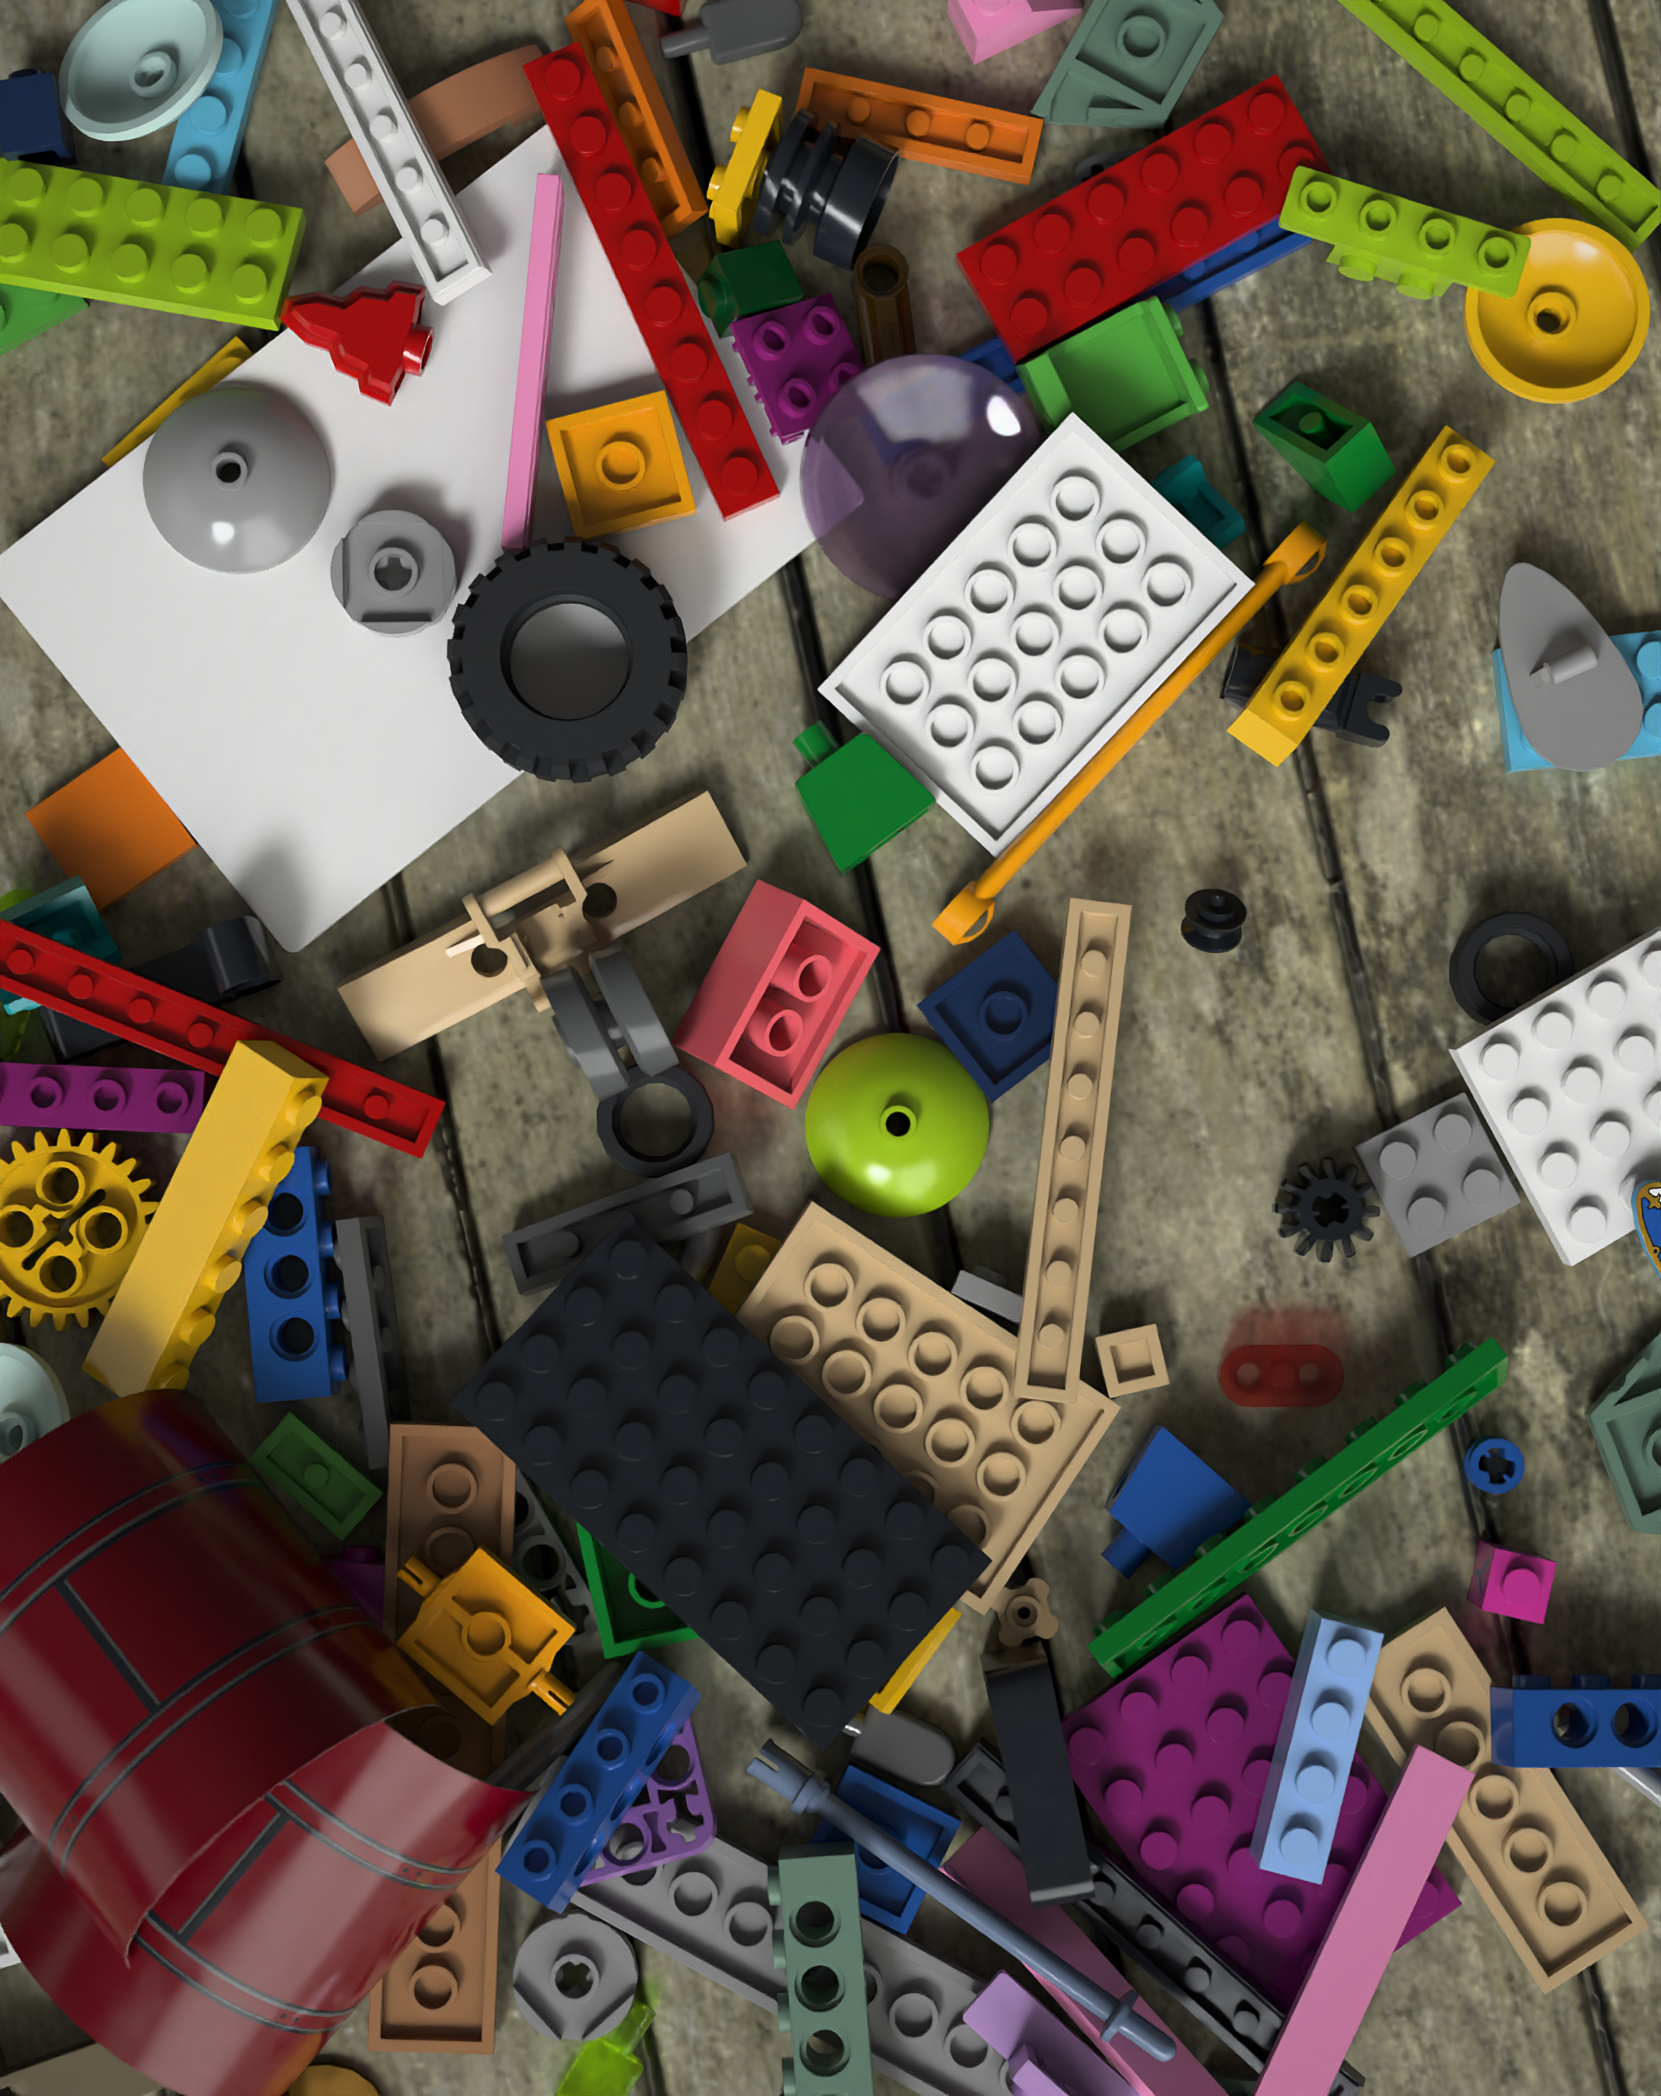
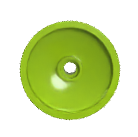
M887 1033L872 1036L852 1044L841 1051L824 1068L817 1078L808 1099L805 1114V1137L811 1160L817 1172L827 1186L842 1200L870 1214L895 1218L921 1215L943 1206L956 1197L969 1184L976 1174L987 1148L989 1113L984 1093L948 1048L934 1040L918 1035ZM900 1112L908 1117L910 1128L905 1135L893 1136L888 1132L886 1120L890 1114Z

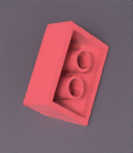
M757 880L670 1043L794 1110L881 948L808 901L761 880Z

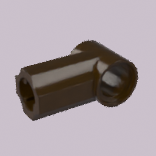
M876 244L867 247L860 253L855 262L852 275L851 290L856 300L864 366L867 375H895L919 367L907 283L909 267L903 254L898 249L887 244ZM882 266L894 274L896 285L886 291H876L865 283L863 274L869 268Z

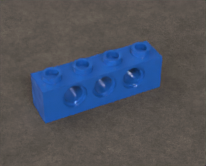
M316 1146L295 1148L293 1152L295 1155L294 1164L287 1176L278 1183L267 1206V1220L261 1230L252 1237L243 1255L256 1403L333 1396L341 1392L340 1381H347L349 1377L347 1348L345 1343H336L334 1319L342 1318V1288L339 1281L331 1282L329 1257H334L333 1241L337 1234L334 1219L326 1220L324 1195H331L333 1190L332 1170L329 1158H320V1150ZM287 1193L295 1195L303 1206L302 1219L292 1229H287L280 1225L275 1217V1205L279 1198ZM291 1255L303 1259L309 1271L306 1284L298 1291L286 1287L280 1277L281 1265ZM295 1317L309 1322L314 1331L313 1344L306 1352L295 1351L286 1341V1327Z
M639 1650L495 1869V1872L547 1908L562 1914L702 1698V1695L695 1687Z
M1514 1674L1512 1675V1686H1490L1491 1763L1512 1768L1661 1767V1675L1632 1674L1631 1686H1610V1675L1573 1674L1571 1675L1572 1686H1551L1550 1675ZM1564 1704L1570 1714V1724L1567 1731L1559 1736L1554 1726V1716L1558 1708ZM1624 1705L1629 1713V1725L1626 1731L1619 1735L1614 1725V1717L1618 1708Z

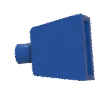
M1156 1422L1144 1438L1104 1506L1125 1527L1100 1555L1127 1579L1131 1578L1152 1552L1176 1570L1193 1557L1194 1551L1213 1535L1221 1531L1224 1532L1239 1520L1252 1504L1168 1430Z

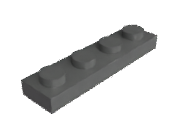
M729 1151L502 1236L518 1293L528 1297L558 1286L624 1215L631 1218L660 1247H664L754 1213L737 1157Z
M383 1215L336 1220L337 1234L333 1241V1254L337 1266L343 1272L346 1294L341 1305L342 1318L345 1327L351 1332L354 1353L350 1363V1378L354 1390L359 1393L362 1419L359 1423L358 1438L362 1451L368 1456L369 1470L389 1467L391 1422L393 1420L411 1421Z

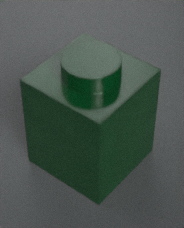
M780 240L716 254L696 284L701 310L706 317L711 318L719 339L733 336L729 327L730 323L798 303L804 295Z

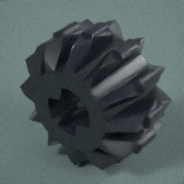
M1333 1157L1321 1158L1318 1176L1308 1162L1297 1164V1174L1303 1185L1300 1186L1293 1180L1282 1178L1278 1183V1187L1283 1192L1293 1196L1291 1203L1275 1202L1272 1204L1273 1213L1291 1214L1292 1218L1291 1221L1282 1224L1277 1229L1279 1237H1290L1300 1231L1301 1235L1294 1245V1253L1299 1256H1305L1316 1242V1256L1319 1262L1329 1263L1331 1261L1334 1244L1344 1257L1350 1258L1356 1254L1355 1246L1349 1235L1352 1234L1364 1241H1370L1374 1235L1370 1228L1359 1222L1361 1216L1373 1218L1380 1215V1208L1378 1206H1362L1360 1201L1361 1198L1370 1195L1375 1190V1186L1372 1182L1367 1181L1359 1183L1352 1188L1351 1184L1358 1172V1167L1352 1163L1346 1164L1336 1177V1165ZM1333 1196L1337 1203L1332 1205V1208L1339 1209L1337 1219L1335 1221L1323 1220L1318 1224L1314 1216L1320 1214V1212L1312 1211L1314 1200L1316 1198L1329 1199Z

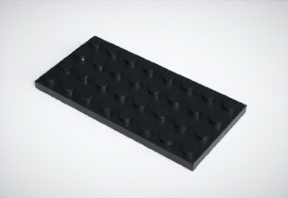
M624 1215L449 1401L822 1752L993 1562L627 1215Z

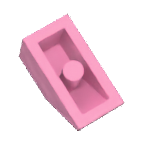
M948 0L947 13L972 63L976 65L1082 13L1083 8L1079 0Z

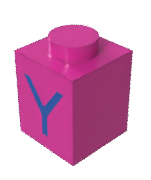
M1479 1540L1466 1600L1484 1611L1543 1624L1557 1562L1538 1553Z

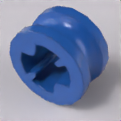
M1484 1436L1473 1441L1466 1449L1463 1458L1464 1472L1468 1480L1477 1488L1493 1494L1506 1493L1514 1489L1522 1480L1525 1470L1524 1457L1519 1448L1512 1442L1496 1436ZM1498 1447L1499 1457L1509 1462L1506 1474L1497 1472L1500 1479L1489 1482V1473L1479 1469V1460L1481 1456L1490 1458L1488 1450Z

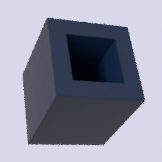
M22 69L12 72L8 76L9 79L0 80V145L2 155L6 160H21L56 167L77 164L71 121L65 115L60 105L59 82L53 73H45L38 69Z

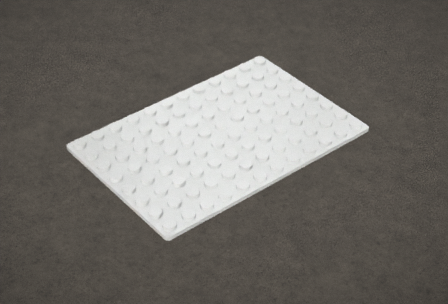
M547 124L455 196L493 275L444 306H441L433 301L403 238H401L332 293V295L345 297L359 286L385 289L393 280L426 287L420 324L434 328V339L429 360L421 377L405 373L404 379L390 407L361 395L358 381L337 372L329 352L306 345L289 328L209 390L243 387L272 394L298 410L314 428L321 440L330 467V498L320 527L299 553L274 568L251 574H226L208 570L196 565L178 553L156 528L144 498V461L151 440L155 435L154 433L0 555V597L280 945L289 952L296 953L308 946L526 772L514 769L504 763L493 751L489 750L476 736L463 717L459 704L453 696L449 681L451 670L450 663L447 660V641L453 637L455 626L452 619L458 603L464 605L471 594L468 586L479 573L486 576L496 567L494 560L504 554L501 548L537 173L559 175L560 179L563 180L566 195L544 421L665 390ZM677 261L777 485L780 498L723 522L666 394L697 514L586 544L600 546L603 541L618 547L620 554L631 561L637 558L651 571V576L659 585L663 584L671 595L676 612L681 617L687 644L855 510L861 503L862 493L812 429L803 431L804 437L788 445H782L778 436H771L769 430L772 426L764 410V403L756 402L754 396L758 393L756 386H749L747 378L751 374H748L739 352L735 353L733 351L732 344L736 341L734 336L719 339L711 318L706 317L701 310L698 301L697 285ZM543 421L532 541L546 538L547 544L563 543L564 536H575L546 425ZM228 463L220 471V479L225 483L235 482L241 475V467L237 463ZM402 510L420 516L440 532L453 552L457 566V586L454 598L447 607L446 614L440 622L427 627L415 635L396 638L380 636L353 622L334 594L330 574L334 549L343 537L344 539L349 530L358 525V521L374 512ZM389 558L388 568L378 570L377 579L386 581L389 590L401 589L402 581L411 579L412 569L403 568L400 558ZM560 604L538 612L522 626L512 646L510 668L516 689L534 709L558 719H579L599 712L617 696L626 678L628 652L622 634L607 616L585 605Z

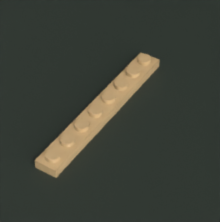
M1071 897L1067 901L1011 1391L1012 1397L1076 1404L1132 905Z

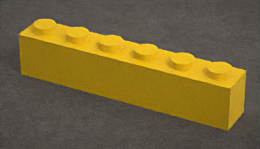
M237 1041L81 1367L82 1370L119 1397L154 1389L183 1390L189 1380L188 1368L199 1346L210 1336L214 1329L216 1321L214 1315L223 1296L234 1285L241 1273L242 1264L240 1261L252 1237L261 1230L267 1220V1206L278 1183L287 1176L294 1164L295 1155L293 1152L305 1128L316 1118L322 1104L321 1095L329 1077L274 1041Z

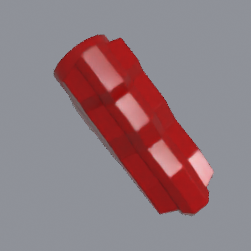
M393 280L385 289L359 286L345 297L321 291L285 297L279 317L306 345L329 352L336 371L358 381L361 395L389 407L396 396L405 373L419 377L423 375L434 339V328L420 324L426 287Z

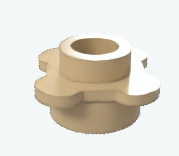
M1030 1578L1025 1585H1017L1010 1589L1003 1587L991 1605V1608L997 1611L1001 1628L998 1636L1004 1645L1011 1648L1020 1646L1024 1639L1035 1636L1049 1639L1057 1632L1059 1622L1057 1617L1050 1613L1047 1602L1050 1588L1044 1580ZM1021 1607L1029 1608L1030 1615L1027 1618L1019 1617L1018 1610Z

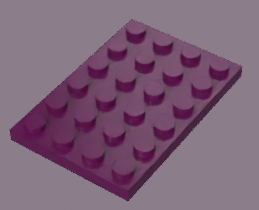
M1243 1591L1065 1715L1060 1721L1072 1779L1138 1875L1290 2010L1389 1797L1355 1750L1322 1885L1259 1869L1251 1857L1249 1849L1296 1663L1252 1599ZM1435 1864L1430 1871L1393 1953L1462 1905Z

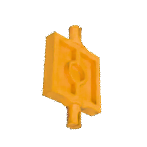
M481 1543L459 1569L445 1575L442 1579L421 1563L414 1554L397 1572L396 1576L400 1577L420 1594L424 1601L418 1616L401 1634L396 1645L491 1726L498 1721L513 1702L527 1696L531 1691L557 1711L558 1715H562L567 1710V1705L570 1706L578 1694L571 1691L551 1674L549 1670L555 1654L576 1631L577 1624Z

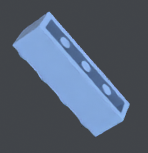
M1313 1608L1309 1610L1249 1853L1259 1869L1322 1885L1384 1636L1380 1630L1370 1623Z

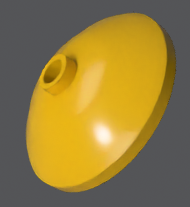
M1546 218L1534 220L1513 228L1510 232L1529 237L1532 242L1516 294L1511 299H1505L1466 286L1463 301V323L1469 346L1475 358L1495 382L1506 390L1528 400L1561 404L1587 399L1602 392L1614 384L1631 367L1638 357L1647 336L1650 323V298L1648 287L1639 265L1631 253L1616 238L1606 231L1583 221L1568 218ZM1546 314L1551 316L1556 323V329L1554 331H1545L1540 328L1537 322L1538 315Z

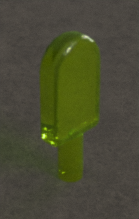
M635 2001L611 2040L606 2036H602L598 2039L587 2041L557 2087L554 2096H628L644 2069L643 2061L633 2055L632 2052L656 2016L655 2011L645 2003Z

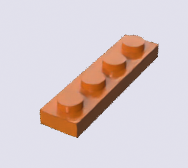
M585 0L566 16L564 21L573 43L579 41L664 234L667 240H671L708 212V206L624 1Z
M805 67L795 115L802 107L818 114L819 120L815 139H818L825 125L830 120H834L842 126L840 144L852 146L856 139L864 133L899 148L901 158L1027 186L1030 185L1044 119L810 67Z

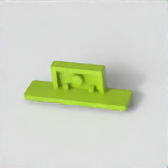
M1298 166L1292 175L1278 220V225L1282 229L1330 243L1326 262L1339 265L1338 271L1344 276L1359 281H1372L1374 277L1396 283V289L1400 293L1423 300L1431 299L1432 295L1442 297L1453 282L1498 297L1511 299L1517 292L1532 243L1529 237L1303 166Z

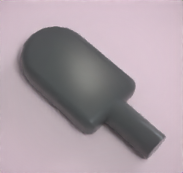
M716 0L705 3L700 7L701 25L659 35V41L665 60L709 49L713 63L724 65L781 50L791 45L799 36L803 25L802 8L798 0Z
M869 1703L865 1714L858 1712L841 1731L854 1737L849 1749L852 1758L911 1785L923 1788L936 1786L943 1782L954 1769L956 1754L954 1743L949 1735L938 1726L896 1707L888 1715L880 1712Z

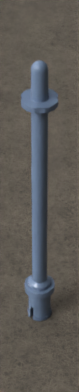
M768 1738L759 1753L777 1765L779 1770H774L756 1757L746 1772L750 1775L753 1774L793 1803L790 1807L791 1811L798 1816L803 1811L808 1815L819 1814L1104 2021L1099 2037L1104 2042L1108 2043L1118 2031L1159 2061L1167 2062L1175 2056V2041L1132 2010L1139 1995L1137 1992L1131 1989L1118 2000L833 1794L830 1783L825 1780L828 1774L818 1767L815 1772L776 1745L774 1740Z

